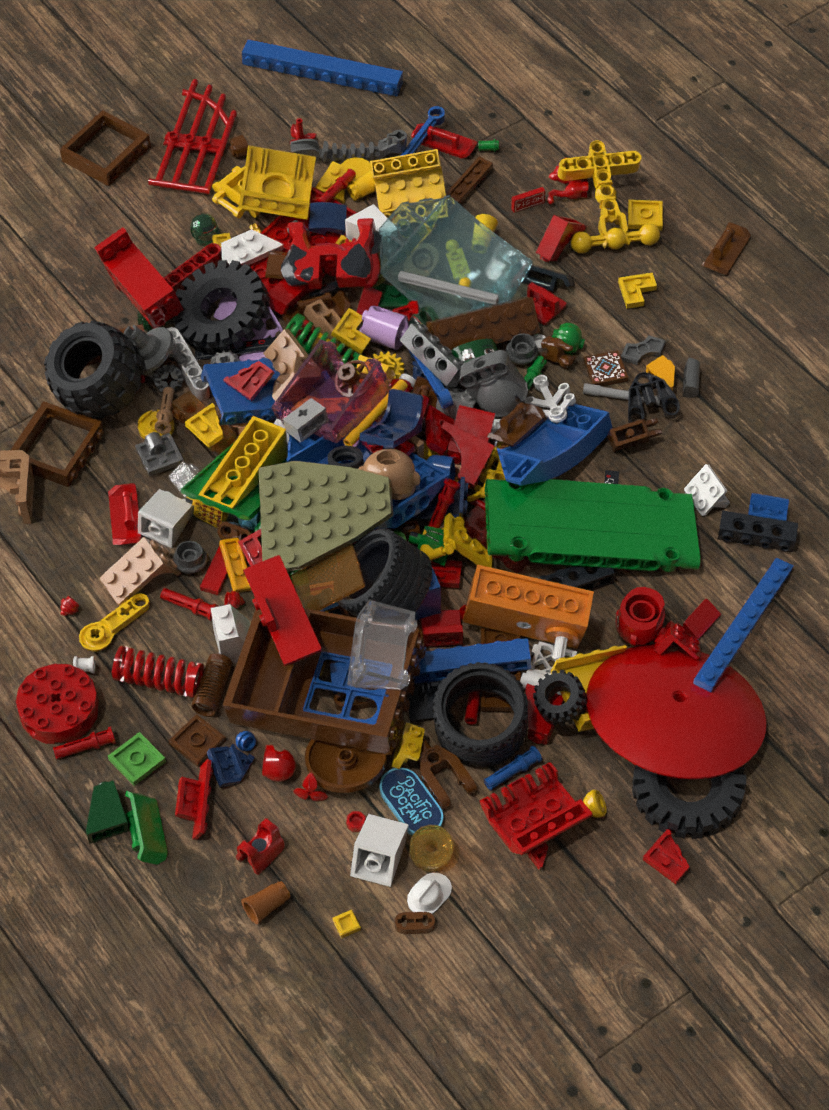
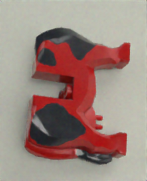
M358 219L357 225L360 233L358 239L353 238L352 242H349L347 238L345 243L341 245L323 243L311 246L308 243L305 223H288L289 233L293 239L291 241V248L281 264V272L286 282L291 286L308 284L309 289H321L324 267L326 274L336 276L339 288L363 286L370 288L374 286L379 278L380 262L378 253L382 241L380 233L376 231L374 219Z

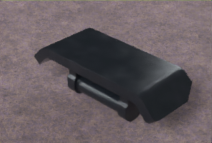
M515 261L508 265L509 270L520 266L525 268L521 281L523 284L533 282L552 293L555 290L558 278L563 279L567 288L575 286L573 278L568 274L525 261ZM534 270L552 276L551 283L529 277L530 271Z

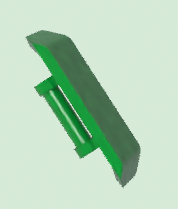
M126 790L125 796L130 798L132 811L126 814L132 838V850L139 851L137 858L140 861L157 865L165 861L167 857V847L157 800Z

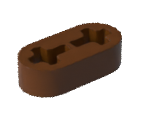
M402 912L395 917V929L400 934H427L433 931L435 918L429 912ZM423 919H427L428 926H423ZM402 920H406V927H402Z

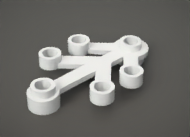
M539 375L533 380L534 386L538 391L542 392L545 400L527 397L524 402L534 406L550 408V410H543L546 415L545 417H549L550 421L554 423L562 422L567 417L566 409L568 406L576 402L574 394L570 393L569 384H560L558 391L552 397L548 389L549 382L547 376ZM565 395L562 404L557 406L562 396Z

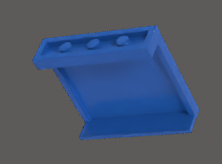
M246 361L204 364L201 380L202 382H208L222 415L220 425L248 423L253 416L265 421L276 420L284 408L289 411L292 410L291 401L276 402L273 399L272 393L275 381H268L252 402L227 385L223 379L227 376L230 378L238 374L239 370L245 368Z

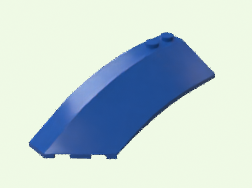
M577 404L569 405L566 409L567 417L562 422H551L548 417L517 446H508L503 449L497 448L505 480L518 485L548 481L570 470L586 458L604 440L610 429H613L609 412Z

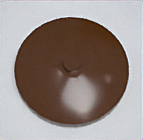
M313 739L310 740L305 751V765L308 774L311 772L314 774L318 786L337 793L356 792L370 786L382 775L387 763V754Z

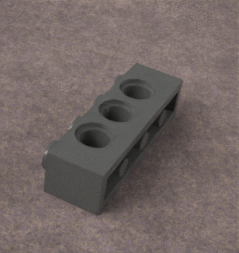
M411 323L400 341L446 387H457L460 382L461 366L464 362L451 354L452 351L448 347L443 346L440 343V339L428 331L427 326L422 323Z

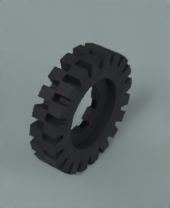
M635 765L632 781L633 798L637 799L636 806L640 813L646 812L645 819L652 826L658 822V830L662 832L672 829L675 830V837L685 839L686 833H691L692 839L703 838L704 832L712 836L719 833L720 826L725 829L730 825L732 818H736L740 811L746 787V775H743L745 768L742 766L725 775L712 777L711 790L705 798L696 802H686L676 798L669 791L666 782L667 776L653 773Z

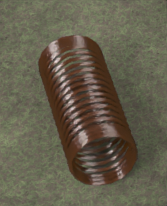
M219 653L209 655L191 704V708L196 713L203 716H213L216 714L233 662L227 656ZM212 659L222 660V661L228 663L229 666H228L227 664L221 662V661H216V660H215V661H211V660H212ZM214 662L221 663L227 667H224L220 664H215ZM195 703H197L199 706H201V707H203V708H205V709H211V710H214V711L204 710V709L198 707Z

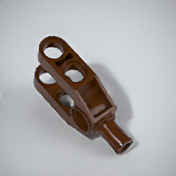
M423 736L419 757L421 781L441 809L444 810L449 807L451 802L433 774L439 773L444 768L453 772L457 778L458 785H462L468 795L476 792L477 786L459 758L439 745L431 747ZM430 760H437V762H435V763H431V762H429V761H430Z

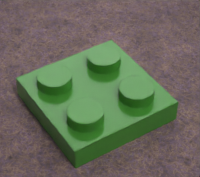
M140 732L108 755L109 761L133 786L166 762L165 757Z

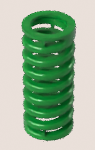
M297 313L285 329H289L294 337H296L299 329H303L296 339L309 357H312L314 363L320 362L322 368L328 367L329 373L337 374L339 368L352 355L353 349L349 348L343 358L336 364L339 355L345 348V344L340 343L334 354L327 360L331 350L337 343V338H332L326 349L319 355L322 346L330 336L328 332H325L317 345L311 350L314 341L322 329L317 327L308 341L304 343L314 323L310 321L305 328L302 327L305 317ZM354 352L353 360H358L361 354Z

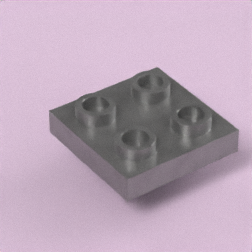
M152 432L145 437V442L135 445L149 477L184 464V460L170 433L160 436L158 432Z

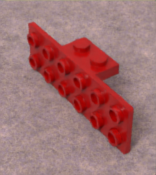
M280 555L245 568L243 570L255 597V599H252L256 611H261L262 614L259 615L263 627H268L284 666L321 652V646Z

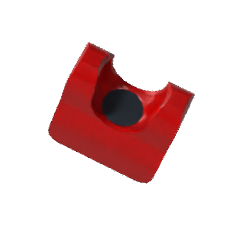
M265 818L258 825L255 836L248 843L243 840L237 846L238 854L236 859L242 862L248 856V862L252 866L254 873L257 875L261 874L285 847L279 828Z

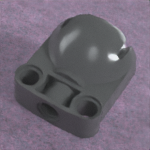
M498 350L472 359L461 366L460 384L466 387L481 410L495 413L496 418L503 417L512 412L520 402L525 401L528 394L526 380L512 363L506 351Z

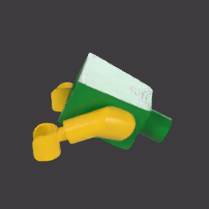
M461 516L453 519L459 527L461 525L464 526V520ZM425 526L422 534L411 531L408 542L418 545V549L427 554L430 561L445 566L448 555L452 554L456 549L454 540L443 541L444 528Z

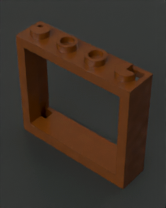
M102 110L61 147L62 162L110 186L151 147L150 136L144 131ZM107 126L134 140V142L104 169L76 154V152L98 131Z
M43 401L11 450H23L27 453L50 417L89 431L65 470L30 458L34 475L69 487L73 480L77 479L80 469L86 465L89 455L95 451L99 440H102V435L104 434L102 422Z

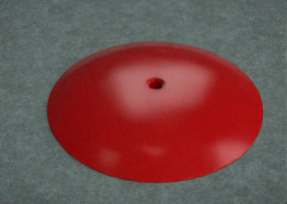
M655 644L641 645L626 649L623 653L609 657L593 673L586 692V708L593 727L612 750L643 769L660 775L683 779L717 777L735 771L745 765L754 757L762 745L766 732L765 711L758 694L742 675L728 666L712 692L693 684L694 678L710 656L706 653L700 652V658L695 660L680 646L670 645L660 655L654 650Z

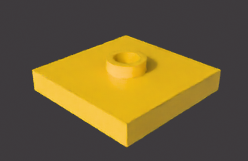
M628 200V229H640L645 224H654L659 230H662L663 201Z

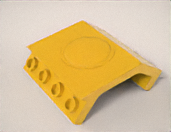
M248 145L238 208L307 219L316 157Z

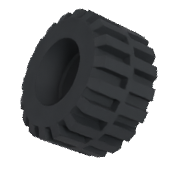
M556 670L552 671L551 675L545 674L544 679L540 678L538 680L539 686L535 685L534 690L536 693H533L535 706L545 721L551 722L555 726L557 723L560 726H565L567 722L569 725L573 724L572 720L574 719L578 721L580 718L579 714L585 713L583 707L587 706V694L578 677H574L571 672L566 674L565 670H560V673H557ZM568 691L571 693L570 698L564 704H550L552 697L557 692Z

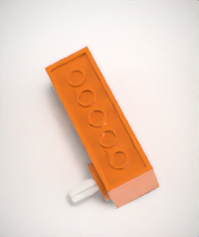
M477 564L468 594L463 622L553 643L555 645L552 660L556 661L559 658L565 657L566 646L578 649L588 626L594 591Z

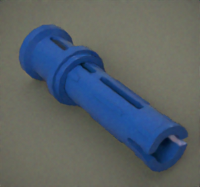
M531 746L527 752L515 756L514 761L485 778L483 780L484 784L491 791L521 771L526 772L528 767L542 761L540 752L535 746Z

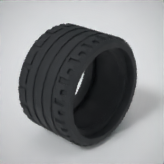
M384 528L372 531L359 539L341 562L335 578V599L339 606L357 618L400 626L419 609L429 591L432 580L430 558L423 551L390 529Z
M486 662L469 663L454 669L453 672L447 675L446 679L444 678L437 688L438 691L434 695L433 716L436 736L442 748L456 755L461 763L477 768L501 764L502 761H507L508 758L515 754V751L520 749L528 728V701L520 681L516 680V677L510 671L504 670L503 667L496 666V664H488ZM488 691L505 699L512 707L514 717L507 729L498 736L485 740L470 739L458 733L449 723L448 713L452 705L460 697L470 692Z

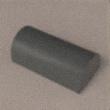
M693 358L687 359L684 367L683 397L693 398L699 394L700 362Z

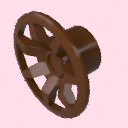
M352 360L343 364L335 377L336 390L345 397L359 396L366 391L371 383V368L361 360ZM353 364H361L358 368L353 366ZM366 367L368 374H360V372ZM368 378L367 383L363 387L359 380ZM348 385V393L341 391V389ZM354 385H357L361 390L353 393Z

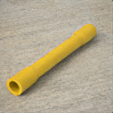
M400 379L391 389L405 391L408 385L404 380ZM388 394L343 439V443L346 446H353L360 439V433L368 429L387 409Z

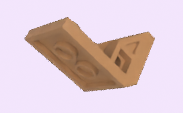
M284 329L263 353L266 358L273 362V368L280 372V376L274 382L272 397L276 402L298 400L319 377L318 367L289 329Z
M23 450L0 451V487L10 494H16L15 501L16 506H18L19 517H22L24 524H31L35 478L30 457Z

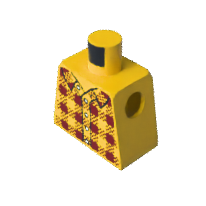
M186 497V502L194 505V515L216 528L227 520L229 513H225L217 507L205 505L197 499Z

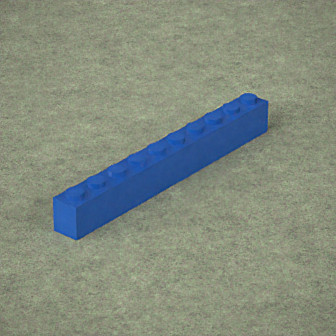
M247 40L242 50V63L247 66L392 96H398L403 84V71L253 40Z
M517 638L512 641H496L488 644L478 643L473 646H456L449 649L439 648L433 651H426L424 659H421L419 664L421 665L420 674L418 677H415L414 682L418 684L442 681L454 669L469 663L475 664L476 662L496 664V666H501L504 670L510 672L532 669L528 639ZM336 662L330 664L332 683L338 684L341 682L346 668L345 663ZM355 666L349 685L357 688L384 685L386 675L379 669Z

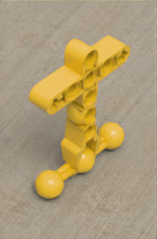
M595 140L590 144L588 156L565 158L560 161L558 177L561 180L593 178L596 188L595 198L600 203L599 208L601 209L598 224L600 235L590 236L586 232L575 233L571 239V247L575 252L583 254L588 252L592 246L600 245L604 248L608 246L611 249L617 250L622 248L624 244L629 246L630 242L641 241L643 244L651 246L659 240L660 230L654 224H645L639 231L628 232L626 215L619 210L616 201L617 193L612 186V175L635 173L639 170L641 163V154L639 152L606 153L604 143ZM614 222L620 228H611L606 231V223Z

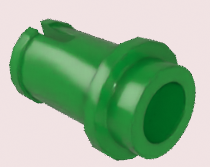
M479 140V151L494 150L496 152V150H499V140Z

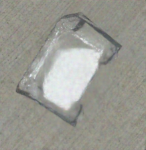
M372 600L366 603L358 614L355 624L348 686L402 690L405 686H408L410 675L404 669L407 638L411 632L415 631L417 621L414 620L415 612Z

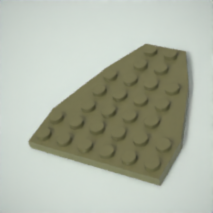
M291 461L259 468L262 561L280 555L287 572L303 569L354 543L393 516L392 488L389 477L352 467Z

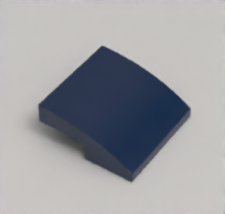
M329 202L311 203L308 230L325 235L327 231L344 235L346 231L347 206Z

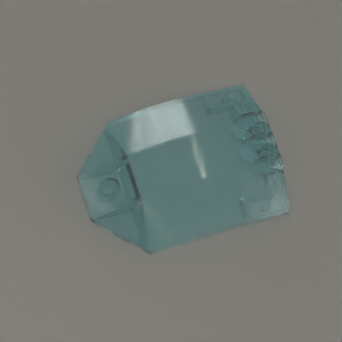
M451 195L439 199H422L419 202L413 203L402 202L379 228V235L381 236V275L410 301H418L419 308L434 320L494 304L400 282L398 280L400 271L460 285L459 282L462 278H468L470 280L468 287L498 294L499 301L497 304L509 301L515 295L533 263L532 260L482 224L455 201Z

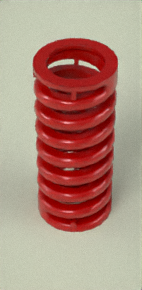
M125 646L118 648L112 667V679L114 681L124 682L125 680L128 684L135 682L138 686L146 685L150 689L156 687L159 691L166 689L168 693L176 691L178 695L194 698L203 675L202 673L204 672L203 663H197L196 665L194 661H191L188 664L185 683L181 686L186 662L184 659H180L176 667L175 680L171 685V678L176 663L174 657L168 659L164 680L161 683L166 660L165 655L161 654L158 656L154 677L151 680V673L155 664L154 652L148 654L144 675L141 678L140 674L145 661V651L140 650L137 653L134 673L131 676L130 671L134 663L135 649Z

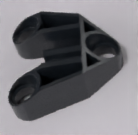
M647 372L639 373L635 377L629 388L628 423H632L631 417L634 415H639L641 419H645L640 393L643 394L646 406L650 407L657 403L653 389L656 391L664 415L670 419L676 418L679 415L680 403L664 379ZM641 378H646L649 382L639 383L638 381ZM673 405L677 408V411L669 413L666 408Z

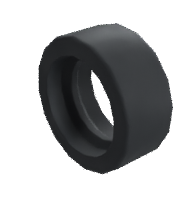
M354 446L336 447L328 454V465L359 469V467L364 465L363 453ZM343 460H351V461H354V462L347 463V464L338 463V462L343 461Z

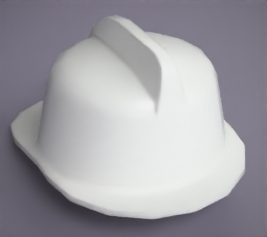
M429 873L422 877L408 894L407 902L412 912H429L433 914L451 894L452 885L450 880L440 873Z

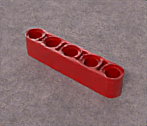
M216 243L207 245L164 277L175 293L178 289L185 290L182 282L186 278L192 281L196 280L192 273L198 268L205 274L204 265L213 262L215 267L218 266V261L222 260L220 245Z

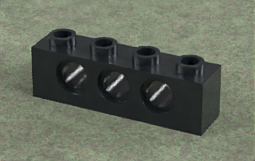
M722 510L717 540L759 546L765 549L771 548L783 552H793L798 523Z
M572 566L557 570L549 575H542L538 579L594 591L613 584L615 572L613 568Z

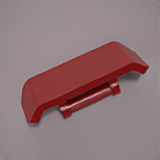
M420 123L416 126V128L411 134L412 138L415 137V135L418 133V131L421 129L424 123ZM429 126L427 130L428 136L421 144L463 159L472 153L477 145V141Z
M322 272V278L325 277L326 273ZM283 278L267 294L270 298L269 307L279 314H286L287 309L294 308L297 301L313 289H309L308 284L291 286Z
M136 484L115 485L108 491L113 545L138 543L142 537L138 533L139 508Z

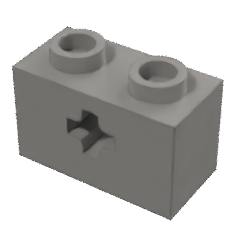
M310 398L287 415L283 421L286 432L299 442H303L328 423L329 418L326 408Z

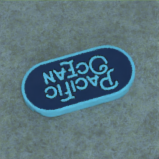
M394 768L386 772L380 781V794L398 821L408 824L407 833L421 838H429L438 833L443 823L442 809L419 777L407 768Z

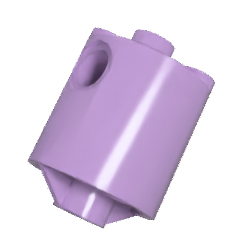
M371 306L369 310H364L362 315L364 322L359 331L370 337V342L398 350L403 345L400 339L409 327L408 317L377 306Z

